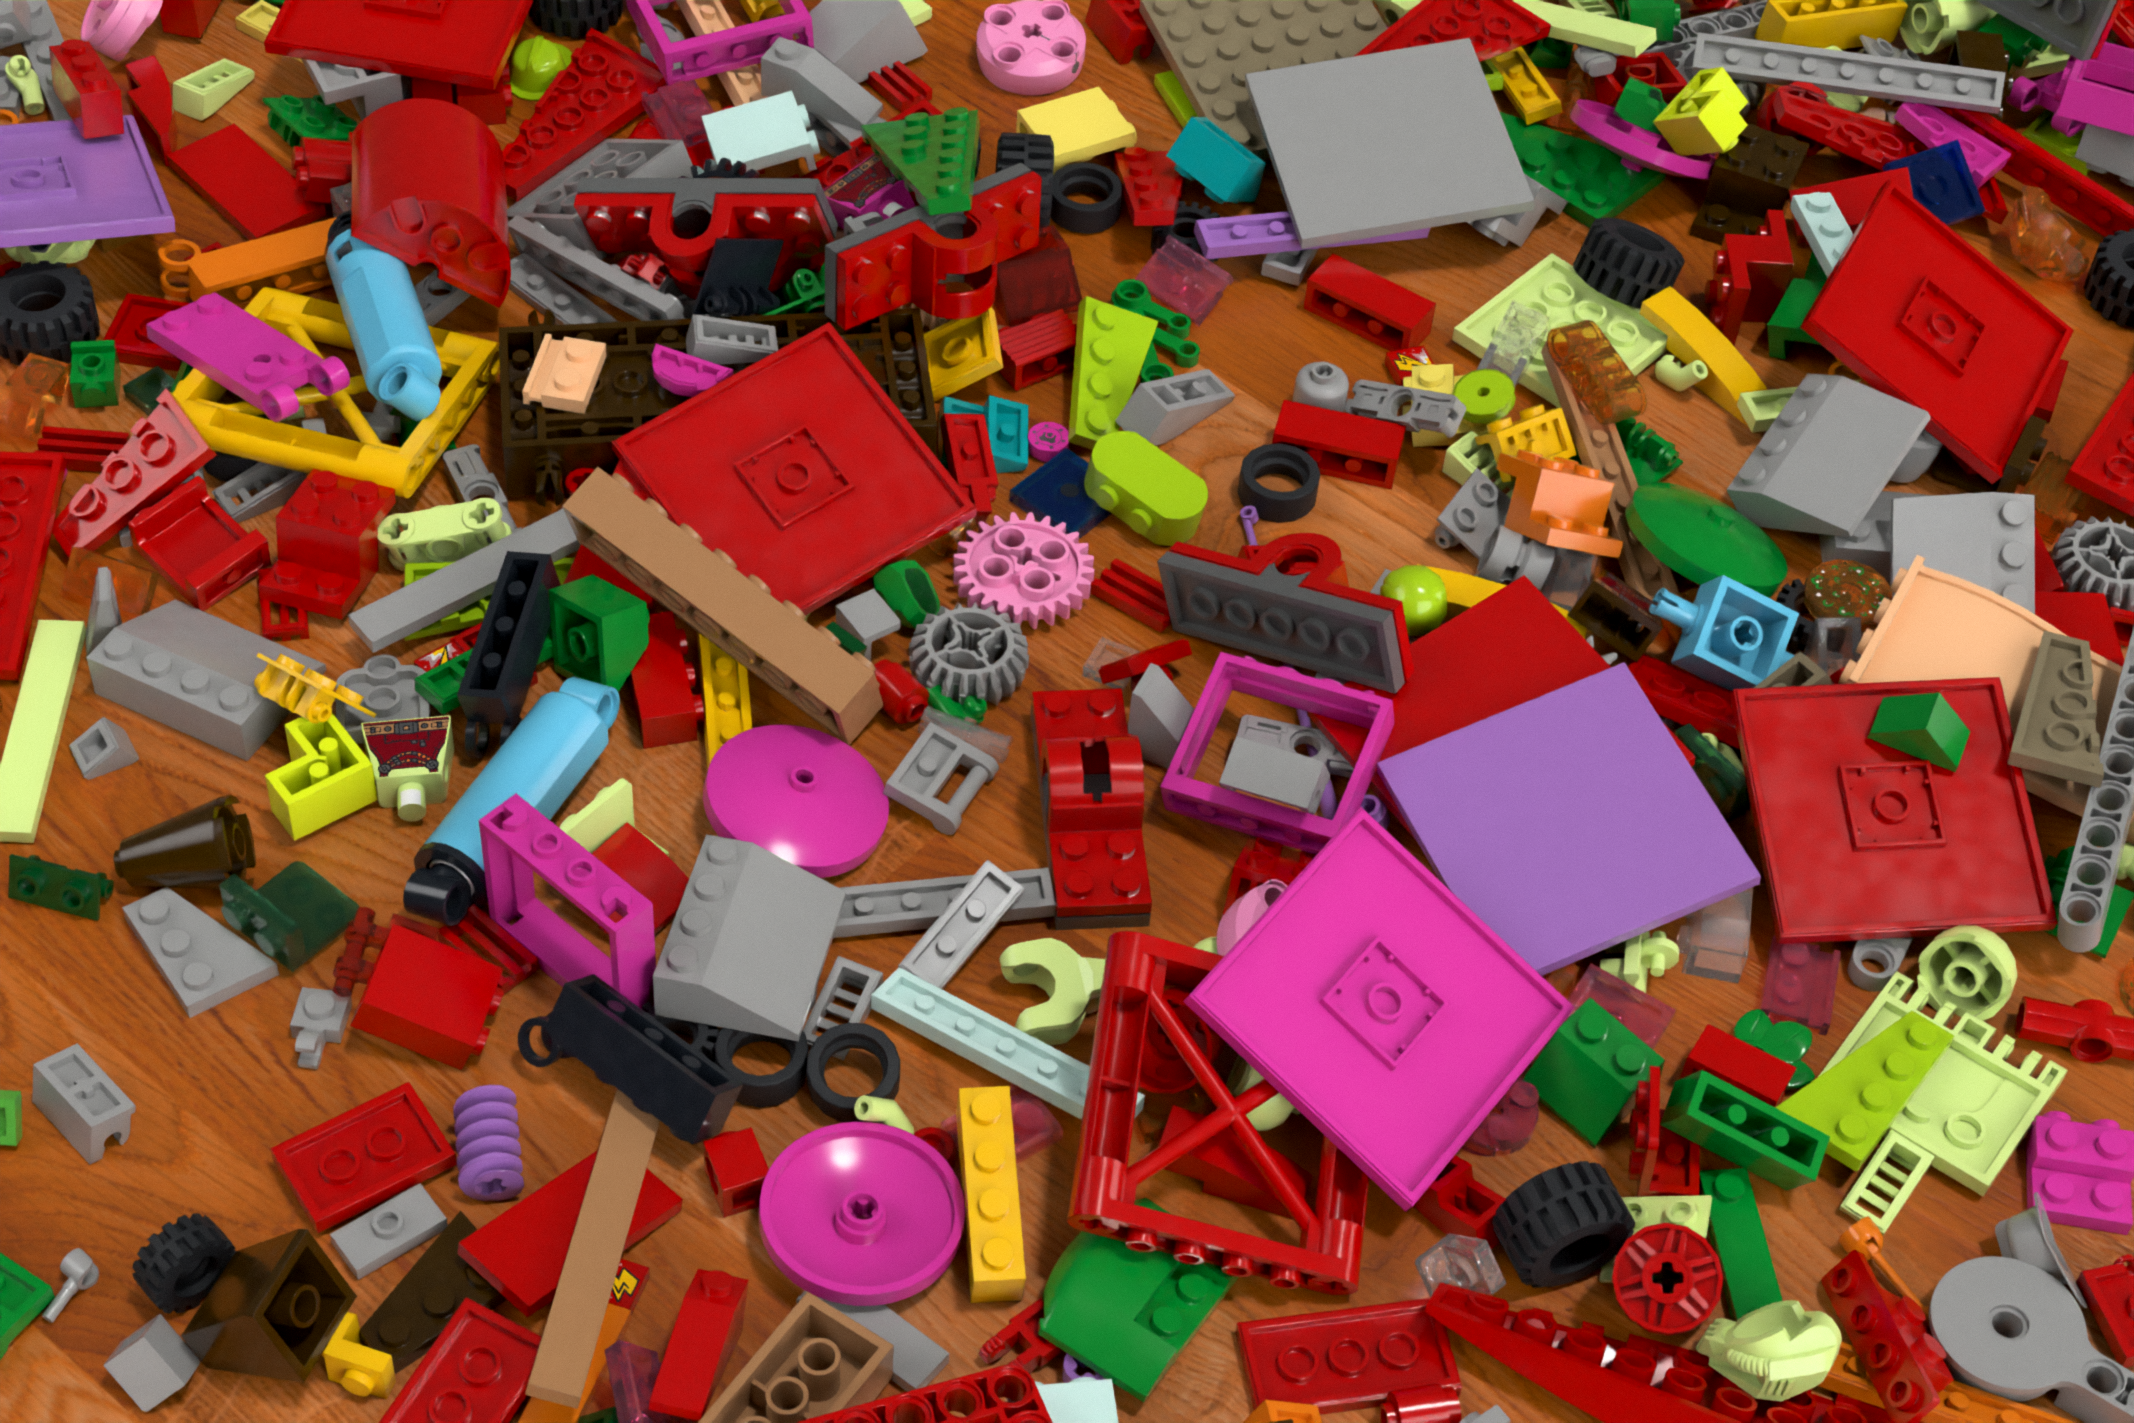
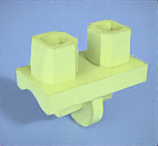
M1647 931L1605 949L1606 954L1625 953V958H1603L1600 961V978L1603 989L1628 990L1631 1003H1646L1648 968H1650L1651 975L1656 977L1662 976L1665 969H1670L1679 962V947L1673 941L1666 939L1667 935L1665 932L1655 931L1652 938H1650V933Z

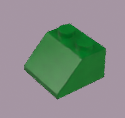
M593 574L549 589L555 672L566 678L577 677L607 685L619 692L649 644L648 624L650 615L647 603Z
M1589 997L1557 1029L1521 1081V1085L1590 1145L1596 1148L1631 1112V1109L1635 1108L1637 1081H1646L1650 1065L1660 1066L1661 1077L1665 1059Z

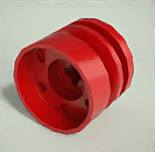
M1165 981L1163 996L1210 1064L1213 1065V1062L1224 1051L1227 1042L1183 1002L1194 989ZM1149 1011L1139 1087L1152 1093L1175 1094L1191 1088L1198 1080Z
M1661 1223L1644 1227L1625 1241L1615 1257L1612 1281L1617 1303L1631 1322L1649 1333L1674 1336L1689 1333L1708 1320L1720 1300L1723 1274L1719 1257L1706 1238L1686 1226ZM1666 1264L1672 1265L1673 1273L1682 1275L1683 1283L1674 1284L1673 1293L1669 1294L1663 1293L1661 1284L1652 1282V1275L1661 1274L1662 1265Z

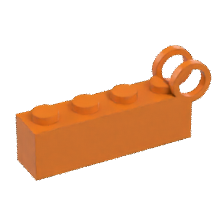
M337 217L202 254L199 246L194 242L184 239L170 240L162 244L158 250L159 263L165 268L160 275V287L169 296L177 298L191 297L193 302L204 295L215 292L244 310L264 287L301 294L333 285L324 252L328 241L329 228ZM174 250H186L194 255L191 259L182 262L173 261L166 257L169 252ZM174 276H188L189 286L174 287L167 281Z

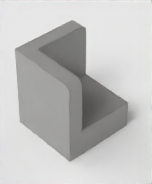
M874 588L836 605V624L867 646L864 657L870 662L872 642L900 629V619Z
M159 1314L122 1340L103 1366L140 1409L147 1412L185 1386L199 1366L200 1360L164 1317Z

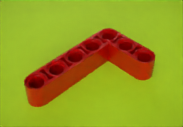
M1002 1365L796 1423L1053 1422L1031 1375L1021 1367ZM1005 1397L1012 1399L1014 1403L1005 1402L1000 1398ZM949 1412H960L964 1414L965 1417L954 1416Z

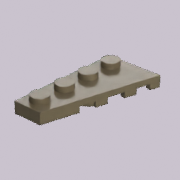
M2048 631L2043 632L2007 764L2098 788L2101 787L2104 770L2103 763H2100L2099 758L2101 744L2100 735L2096 731L2095 719L2097 708L2096 700H2093L2092 695L2094 681L2089 641Z

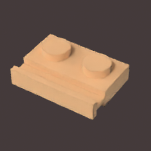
M545 334L522 391L523 404L530 405L531 401L542 402V407L585 414L607 356L606 343L565 336L563 341L552 339V334Z

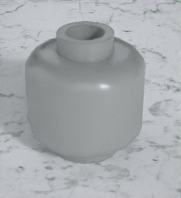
M1328 362L1307 364L1297 374L1293 402L1343 412L1349 389L1348 377L1341 368Z

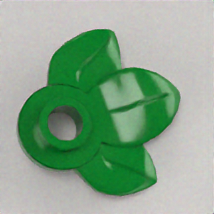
M1761 1009L1751 1010L1738 1020L1733 1030L1734 1037L1797 1067L1786 1089H1799L1815 1079L1813 1071L1806 1063L1801 1061L1812 1044L1813 1037L1809 1028L1794 1021H1781L1773 1025L1769 1017Z

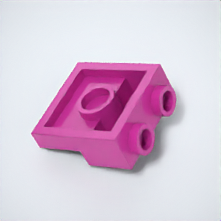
M2050 1111L2042 1116L2036 1115L2025 1136L2027 1209L2035 1206L2034 1192H2038L2051 1223L2127 1235L2133 1225L2131 1182L2134 1178V1131L2122 1130L2116 1121L2110 1119H2100L2091 1124L2071 1121V1117L2061 1111Z

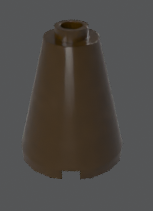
M232 795L218 797L123 839L119 850L114 852V866L117 875L120 878H125L131 886L235 891L248 889L253 884L254 878L246 879V869L256 866L254 839L246 813L237 815L232 804L240 803L239 800Z

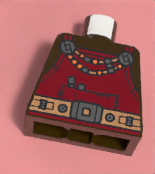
M1603 570L1592 580L1568 612V616L1635 662L1640 659L1663 628L1660 617L1649 612L1650 605L1654 603L1607 570Z

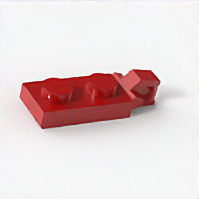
M648 252L646 256L641 253L638 256L636 254L628 255L619 259L616 264L621 267L620 270L650 284L657 291L666 278V274L659 270L663 266L664 261L651 252Z
M943 413L939 423L950 475L977 508L976 516L968 520L969 525H978L980 521L986 523L989 514H992L991 502H994L996 499V489L999 483L985 416L983 414Z

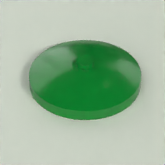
M1652 482L1638 487L1627 504L1625 510L1626 520L1642 545L1665 565L1699 585L1725 575L1769 598L1777 592L1787 576L1786 560L1775 542L1746 516L1705 493L1677 484Z

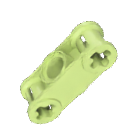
M479 498L464 503L438 505L431 509L390 515L378 526L377 538L384 547L389 549L388 557L392 566L400 571H405V563L456 562L512 534V530L507 523L502 522V510L496 500ZM483 510H487L489 516L486 517ZM398 526H402L404 531L401 532ZM490 537L492 543H488L486 538ZM404 552L407 559H404L401 553Z

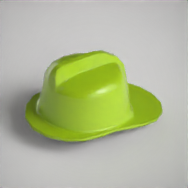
M542 35L524 40L515 47L511 54L509 65L510 83L506 84H511L512 94L518 98L528 101H539L559 71L566 70L571 63L572 52L561 44L544 39Z

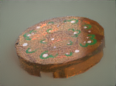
M1843 559L1822 562L1812 569L1806 581L1804 603L1813 617L1825 626L1836 629L1837 625L1848 628L1847 632L1861 633L1865 632L1867 628L1871 630L1877 628L1879 624L1872 620L1884 597L1891 601L1893 598L1892 592L1889 591V584L1880 573L1865 564Z

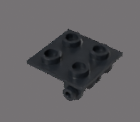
M716 238L692 313L712 314L714 317H722L725 314L753 316L754 314L764 315L780 308L779 298L774 296L768 288L784 240Z

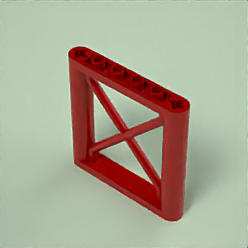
M1120 931L1111 934L1108 938L1067 1219L1068 1224L1080 1231L1125 1242V1246L1133 1251L1152 1252L1157 1250L1173 1254V1258L1176 1261L1184 1264L1198 1265L1206 1262L1222 1266L1221 1271L1227 1275L1235 1277L1254 1275L1269 1279L1270 1285L1281 1289L1301 1287L1329 1295H1350L1357 1292L1369 1177L1323 1134L1315 1213H1313L1246 1116V1114L1279 1092L1264 1078L1234 1098L1163 996L1165 981L1195 989L1224 956L1140 932ZM1150 1011L1217 1110L1128 1167ZM1229 1126L1300 1228L1299 1247L1134 1205L1137 1186Z

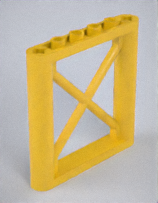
M264 287L244 309L249 314L321 358L323 356L312 340L354 350L340 304ZM428 326L440 359L442 375L452 377V380L441 393L435 410L428 417L420 421L401 448L383 444L350 397V395L368 391L363 375L350 377L349 386L331 396L323 395L315 386L293 390L297 396L299 406L331 399L360 442L256 417L265 413L247 401L227 405L217 403L227 388L195 368L184 380L178 382L172 394L177 398L214 451L309 474L313 469L331 471L337 475L361 481H371L377 485L394 488L396 496L408 499L419 487L496 381L500 373L499 342Z

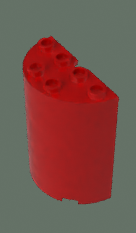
M406 99L390 103L372 112L352 132L351 236L414 267L421 262H431L437 266V278L500 308L508 293L511 279L505 161L495 135L473 113L456 104L437 99Z

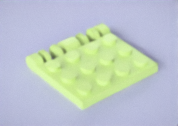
M1896 971L1820 1075L1910 1011L1916 1012L1953 1034L1954 1038L1948 1050L1883 1137L1886 1138L1892 1129L1935 1156L1931 1166L1984 1197L2028 1132L2035 1116H2039L2062 1083L2068 1070L2050 1060L2036 1080L2031 1076L2038 1067L2043 1055L2033 1050L2025 1057L2020 1069H2017L2005 1062L2014 1050L2015 1039L2006 1034L1993 1053L1986 1051L1985 1049L1997 1030L1995 1027L1969 1012H1965L1955 1028L1950 1030L1946 1026L1955 1013L1957 1006L1947 1000L1939 1008L1935 1018L1931 1019L1919 1012L1926 1006L1930 990L1921 985L1908 1003H1904L1903 1001L1911 990L1914 981Z

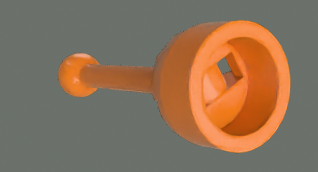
M1869 1216L1854 1223L1840 1236L1838 1243L1848 1254L1852 1250H1857L1864 1254L1867 1261L1873 1260L1902 1296L1910 1297L1921 1307L1926 1316V1320L1923 1323L1926 1327H1929V1306H1924L1881 1255L1884 1241L1880 1229Z

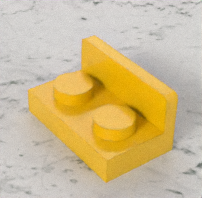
M1543 404L1526 408L1519 411L1521 419L1512 422L1511 417H1506L1487 424L1488 432L1475 437L1477 445L1490 443L1496 464L1498 463L1500 453L1516 456L1518 449L1540 453L1543 457L1553 459L1554 456L1570 458L1577 455L1562 407L1545 410ZM1499 471L1502 483L1514 481L1517 478Z

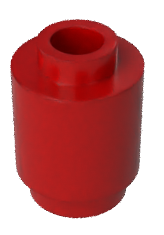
M888 659L875 663L876 670L874 673L880 684L879 690L883 701L882 709L898 724L914 722L921 718L928 707L929 691L900 663H892Z
M1439 1383L1388 1391L1386 1402L1381 1403L1379 1407L1381 1423H1459L1462 1420L1460 1403L1455 1389L1452 1386L1442 1387Z

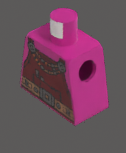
M874 153L823 190L838 226L843 229L844 219L850 216L856 218L870 212H878L883 220L916 207L910 193L904 186V181H899L883 164L881 154L875 155Z

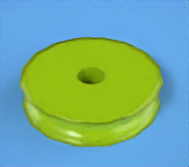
M1479 369L1469 372L1459 379L1452 393L1466 406L1463 419L1481 424L1491 423L1507 416L1513 409L1516 400L1513 381L1507 374L1495 369Z

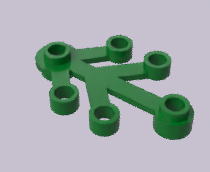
M1127 279L1118 283L1111 294L1112 305L1150 317L1166 325V331L1156 327L1142 366L1140 383L1174 376L1170 366L1159 362L1154 344L1174 353V360L1179 366L1184 368L1196 366L1199 362L1200 347L1195 342L1183 340L1190 334L1191 319L1185 314L1174 313L1152 302L1147 286L1139 280Z

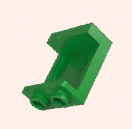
M1793 278L1767 324L1770 357L1785 359L1795 341L1821 345L1800 326L1826 282Z

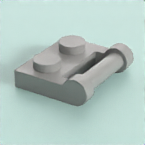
M930 722L886 782L883 794L929 819L933 826L941 833L952 835L962 823L961 815L984 782H989L993 779L999 770V765L987 753ZM959 764H962L969 768L970 772L947 804L936 799Z

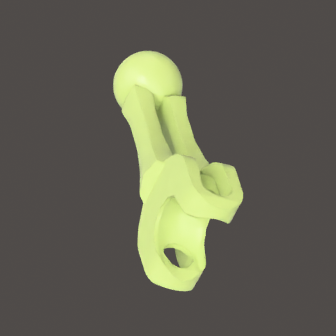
M1217 936L1205 938L1199 941L1193 948L1218 954ZM1053 938L1013 944L1007 947L1001 954L999 961L1002 974L1006 980L1014 984H1035L1045 990L1050 998L1047 1002L1026 1008L1019 1015L1015 1028L1048 1045L1062 1044L1068 1042L1078 1033L1086 1015L1098 1011L1105 959L1081 957L1067 944Z

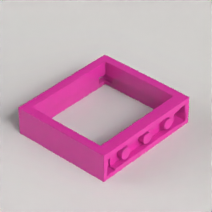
M626 0L627 8L668 86L761 63V57L779 37L793 40V34L797 33L799 39L793 41L814 48L812 17L802 0H778L786 15L673 43L670 42L652 6L676 0ZM681 62V68L674 69L673 63Z
M2105 42L2098 58L2081 61L2070 55L2053 100L2060 102L2057 115L2134 136V94L2083 81L2084 77L2134 91V49Z
M1220 652L1160 786L1165 810L1317 855L1362 804L1376 770L1377 762L1381 758L1395 724L1393 700L1376 696L1374 691L1367 690L1362 692L1344 687L1333 679H1316L1305 676L1290 667L1280 666L1277 668L1259 663L1247 655L1245 658ZM1232 690L1370 729L1333 820L1193 779Z
M517 793L479 820L490 918L538 958L539 968L561 987L565 983L594 974L642 1009V1005L648 1001L654 1007L653 974L656 969L653 903ZM533 871L609 932L611 959L535 897ZM615 911L623 917L617 923L608 918ZM518 917L521 918L512 926L508 923L512 919L516 920Z

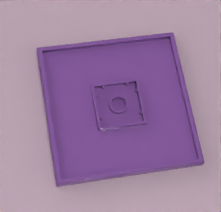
M123 115L124 134L88 139L83 138L73 120L0 125V248L176 232L175 218L134 116Z
M1625 662L1377 762V773L1438 879L1541 976L1760 884L1761 875Z

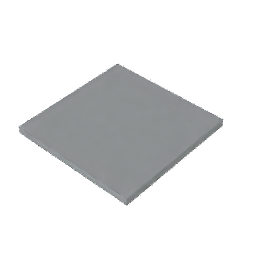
M1470 38L1245 74V85L1301 249L1534 210L1535 199Z

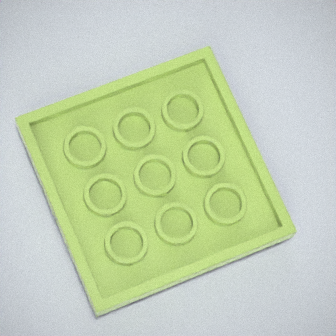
M1551 253L1454 328L1452 340L1560 408L1561 405L1541 354L1546 341H1584L1603 394L1607 400L1667 351L1665 346L1668 336L1639 314L1641 308L1625 305L1599 293L1582 280L1572 265Z

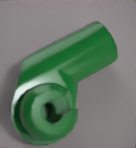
M936 685L931 689L926 687L929 691L928 706L943 723L974 727L984 720V714L988 710L985 700L978 699L976 695H970L966 697L964 704L961 705L950 697L943 696L940 685Z

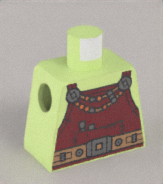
M451 715L361 723L365 754L373 765L377 798L380 806L384 808L397 807L398 816L405 821H418L426 815V804L442 803L447 799L454 756Z

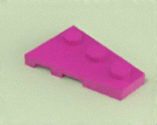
M1904 102L1894 116L1907 131L1917 137L1975 189L1980 188L1999 172L2011 156V153L1933 105Z

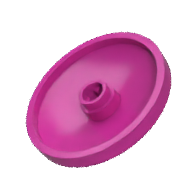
M1579 99L1576 101L1570 118L1593 140L1622 157L1620 163L1625 167L1637 172H1641L1643 167L1656 172L1678 177L1710 179L1716 158L1710 153L1701 156L1677 155L1663 135L1650 132L1613 114L1615 107L1591 100Z
M767 725L737 734L723 744L712 758L703 786L704 809L712 828L719 837L752 842L819 878L848 872L865 862L877 849L889 815L888 797L883 794L885 787L873 766L859 752L843 741L821 731L801 726Z
M846 1122L829 1125L814 1130L794 1141L771 1165L762 1185L759 1203L761 1237L769 1256L780 1271L794 1284L817 1297L853 1306H875L897 1302L921 1292L934 1283L947 1270L955 1258L962 1239L965 1221V1201L961 1185L953 1169L943 1156L927 1142L907 1131L872 1122Z

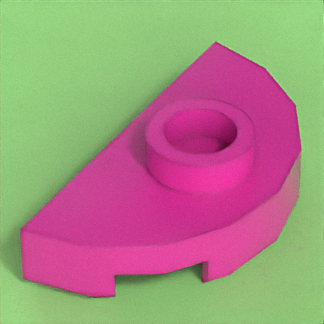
M659 344L655 345L652 352L654 378L663 388L677 395L694 397L733 375V369Z

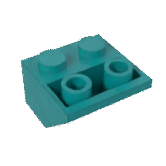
M1192 116L1166 155L1176 163L1174 169L1191 181L1197 179L1206 186L1204 193L1220 204L1224 202H1232L1234 204L1238 202H1254L1259 193L1266 163L1207 117Z

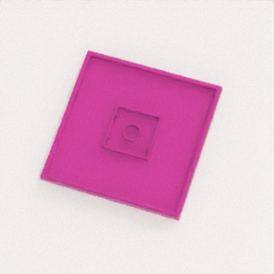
M1362 807L1349 818L1183 1001L1405 1212L1414 1206L1575 1009L1566 998Z

